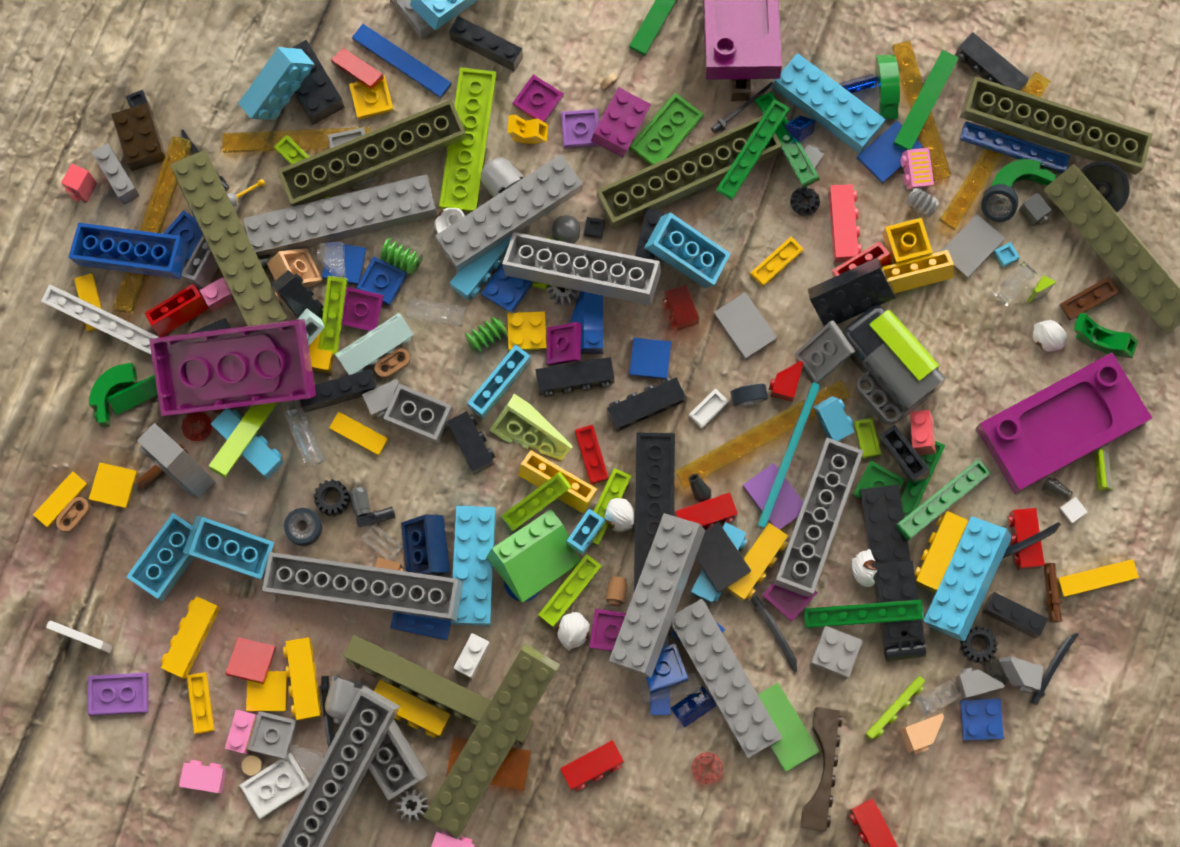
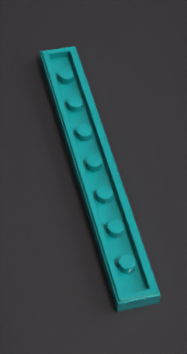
M813 382L810 386L757 523V528L764 529L768 523L820 386L817 383Z

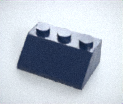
M425 514L401 522L406 572L433 576L450 573L444 516Z

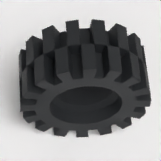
M325 480V483H320L319 487L315 489L314 503L323 514L325 513L328 516H337L336 514L338 513L342 514V511L346 510L347 505L350 503L349 491L338 480ZM329 491H336L339 494V500L334 505H329L325 502V495Z
M972 627L965 642L960 640V650L963 651V656H966L967 660H972L974 663H982L989 660L997 651L996 646L998 642L995 640L997 638L996 635L993 636V632L987 630V627ZM975 637H981L986 642V648L983 652H977L972 648L971 643Z

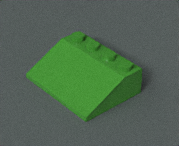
M551 509L493 547L486 556L521 603L531 598L581 562L576 550L567 545L569 536L566 529Z

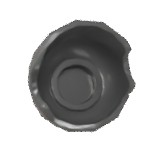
M564 215L556 218L552 227L554 240L574 244L579 239L580 224L575 217Z

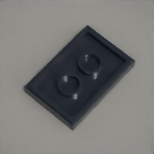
M719 522L705 530L695 559L719 593L750 573L751 569Z

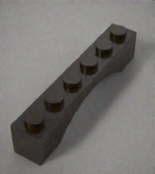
M814 708L812 729L822 749L823 772L815 794L802 808L800 828L826 831V827L830 828L831 816L828 815V810L833 805V795H830L831 787L835 786L836 775H833V767H837L838 755H835V750L840 745V735H837L838 727L842 726L843 720L840 710Z

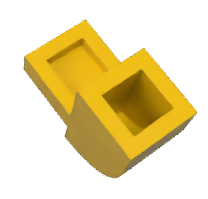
M513 114L508 117L507 133L512 135V141L517 143H545L548 136V124L538 118L525 121Z
M320 332L309 345L312 370L331 374L334 355L332 351L319 349Z

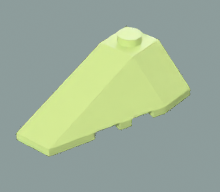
M513 394L489 430L504 441L510 443L514 441L522 444L524 448L528 449L531 447L537 449L540 453L559 460H563L573 447L537 410L516 394Z

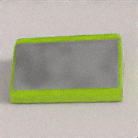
M1045 275L1042 276L1032 290L1027 302L1031 303L1046 295L1055 285L1056 281Z
M1099 449L1094 454L1098 490H1112L1109 453Z

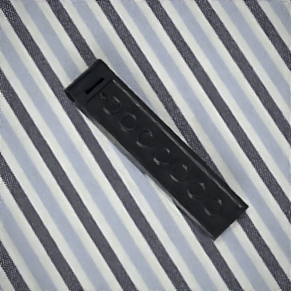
M636 432L634 592L663 514L674 516L675 433Z
M899 484L860 489L868 549L871 550L875 560L872 566L877 568V572L873 577L875 581L876 602L919 600L908 540L896 527L904 519ZM922 620L880 623L886 662L926 657Z

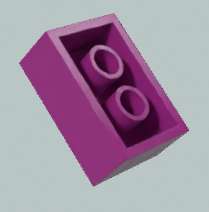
M618 87L590 141L623 158L651 104Z

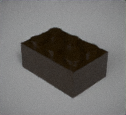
M148 103L112 113L125 160L131 171L167 160L153 112Z

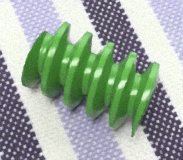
M388 238L382 247L381 260L387 261L390 265L394 264L396 268L400 267L402 271L407 270L409 275L413 274L419 268L423 255L421 254L417 258V251L410 254L411 249L409 247L406 251H403V244L397 248L398 242L395 241L391 245V238Z
M491 317V324L488 321H484L485 328L478 325V332L475 329H471L472 336L465 333V338L474 353L475 349L482 352L481 345L488 348V341L495 344L494 337L501 340V333L508 336L507 330L498 317L497 319Z

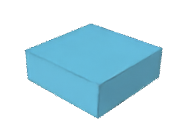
M1011 242L993 252L1002 268L1020 259Z

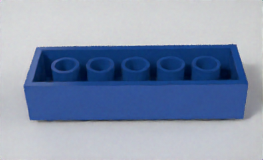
M78 223L68 258L79 266L180 279L189 243L177 235Z

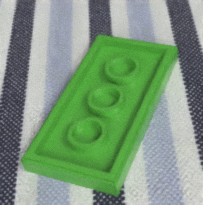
M674 93L629 146V149L649 165L665 160L680 146L702 120L704 114L677 93Z
M779 683L758 694L782 736V739L771 744L770 748L785 772L820 752Z

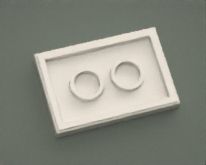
M49 621L46 626L48 629L108 653L113 648L112 645L53 621Z
M289 753L286 760H278L239 786L261 820L305 792L310 783L293 754Z

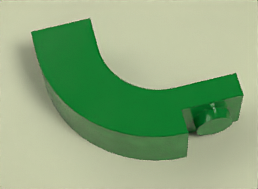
M876 55L875 74L879 84V115L884 119H898L900 79L895 55Z
M1021 159L1004 166L997 173L990 187L996 184H1005L1011 187L1020 180H1030L1047 187L1055 180L1056 175L1052 174L1050 170L1039 169L1040 161ZM1002 194L993 195L994 197H997L1004 201L1007 197Z
M1079 313L1074 325V331L1077 333L1076 339L1083 344L1107 354L1113 353L1114 356L1133 358L1138 340L1131 333L1106 329L1094 322L1086 313Z
M133 363L120 364L108 369L101 374L91 389L89 406L93 410H97L94 413L95 420L102 427L110 426L109 401L107 397L121 388L138 383L137 370Z

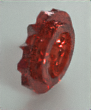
M204 412L188 413L182 419V432L191 441H202L212 431V421ZM200 421L199 424L203 429L196 428L193 431L194 427L190 423Z
M704 752L693 760L692 774L698 782L706 785L713 784L721 778L723 763L716 754ZM713 761L711 764V769L713 770V772H715V774L707 772L703 776L702 774L704 768L702 767V765H700V763L707 765L708 763Z

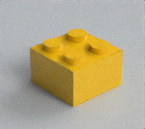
M922 218L887 226L882 233L887 251L891 256L892 264L933 253Z

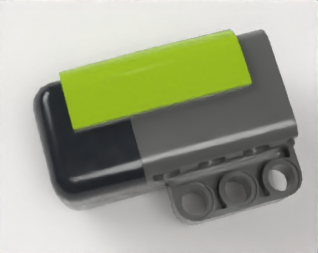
M878 305L872 306L843 330L844 336L855 350L850 358L864 373L857 381L856 392L885 425H894L901 418H905L938 391L946 380V377L939 371L940 365L891 310L886 311ZM867 383L870 389L863 390L860 384ZM873 398H881L882 404H875ZM888 411L893 412L895 418L888 419L885 413Z

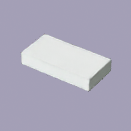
M715 388L688 416L703 429L729 401Z

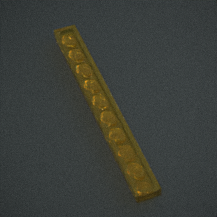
M1035 71L1022 92L1041 97L1051 81ZM997 130L998 132L1015 137V135ZM984 149L940 217V222L953 230L957 228L1003 154Z
M172 136L140 231L161 233L178 184L170 164L187 158L192 143L189 139ZM125 272L113 309L133 314L146 275Z
M839 380L819 391L813 406L831 396L844 401L850 398L851 395L842 380ZM805 400L676 470L675 474L684 489L690 486L688 479L691 475L698 474L703 479L794 429ZM813 406L807 421L816 416Z

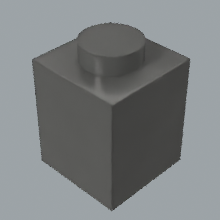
M1038 193L1025 201L1019 209L1032 226H1035L1037 223L1043 224L1049 219L1048 215L1051 212V208Z

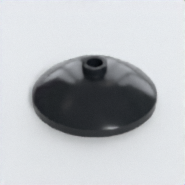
M1106 161L1093 162L1081 169L1099 192L1102 186L1106 188V192L1102 196L1116 212H1119L1126 204L1130 194V184L1125 172L1119 166Z

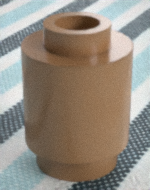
M614 576L608 582L605 600L609 602V605L619 607L620 604L625 603L628 587L625 578Z

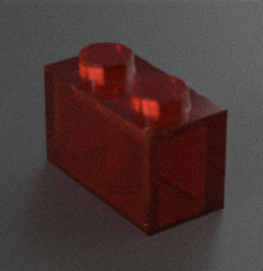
M686 284L665 291L662 301L665 309H669L671 313L669 319L672 327L676 326L677 331L699 324V316Z

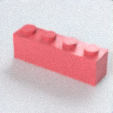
M853 184L830 185L828 194L834 263L846 262L861 253V244H858L857 237H860V227L856 226L858 208H855L854 202H857V192L853 191Z

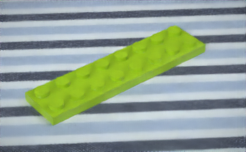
M460 67L454 106L466 132L467 139L448 146L439 203L440 209L459 208L462 212H472L478 207L481 172L484 166L497 77L496 71Z

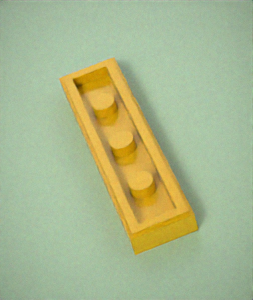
M1131 559L1059 577L1057 581L1062 597H1067L1138 579L1139 576L1134 560Z

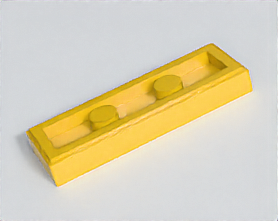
M790 237L751 271L750 275L763 288L797 258L804 249Z
M91 273L74 278L79 298L102 309L94 274ZM85 323L86 330L88 332L98 330L97 328Z
M339 411L329 427L330 430L380 456L389 440Z
M72 471L33 515L49 528L70 501L78 497L88 484Z
M207 672L187 675L194 734L215 731Z

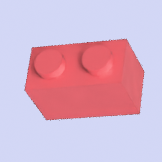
M74 164L70 165L61 181L65 191L70 194V198L77 202L82 200L86 203L98 184L89 171Z
M930 410L910 412L912 447L919 456L936 454L934 419Z

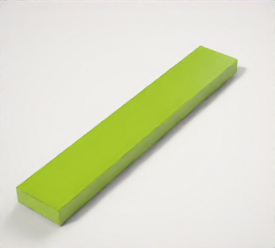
M279 402L252 405L212 460L208 469L226 478Z

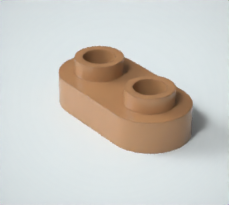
M398 348L379 359L375 364L376 374L380 378H389L407 367L410 363L409 352L406 349ZM399 357H404V361H398ZM388 367V371L382 372V368Z
M82 497L72 499L57 517V527L63 532L73 531L89 513V502ZM79 505H83V509L81 511H78ZM67 520L71 521L69 526H65Z

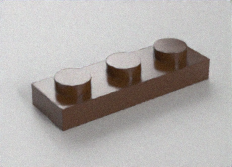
M1107 277L1062 302L1059 306L1070 321L1078 317L1079 313H1085L1117 295L1119 291L1110 277Z

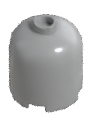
M503 157L488 160L481 172V181L493 198L524 178L517 168L508 159Z
M333 675L325 701L326 713L334 718L333 722L342 724L358 691L364 687L370 689L371 686L352 679L346 681L341 679V676Z

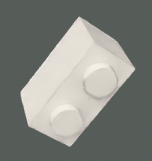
M471 633L454 666V670L473 679L491 645L490 642Z

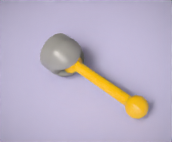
M260 179L258 183L237 195L227 193L233 207L237 205L239 197L259 186L263 187L265 181Z

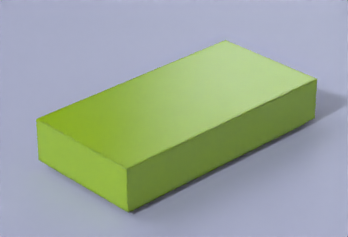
M873 418L854 421L853 424L859 449L863 450L861 458L867 459L881 456Z

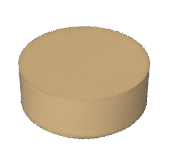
M611 73L600 83L602 88L606 90L618 81L617 75Z
M247 756L242 762V770L249 776H255L262 770V761L256 756Z

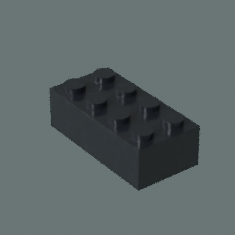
M306 39L292 48L302 49L315 65L294 94L312 125L345 108L340 94Z
M878 257L808 289L809 299L823 326L827 325L830 321H834L837 325L866 312L872 306H880L896 298L893 286Z

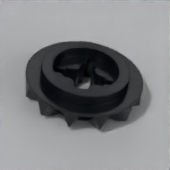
M808 187L798 188L792 193L790 198L792 209L802 216L814 214L820 205L819 194L814 189ZM802 195H803V197H805L806 199H808V198L810 199L809 202H808L809 205H806L805 202H804V203H800V202L802 201V199H803V198H802Z

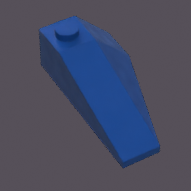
M580 291L570 323H581L580 354H603V295Z

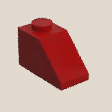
M799 361L777 373L775 379H771L768 389L772 391L771 397L793 402L804 362Z

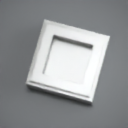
M1076 497L1059 508L1070 524L1087 513Z

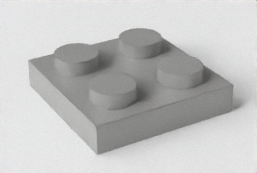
M259 711L247 750L286 760L298 721Z

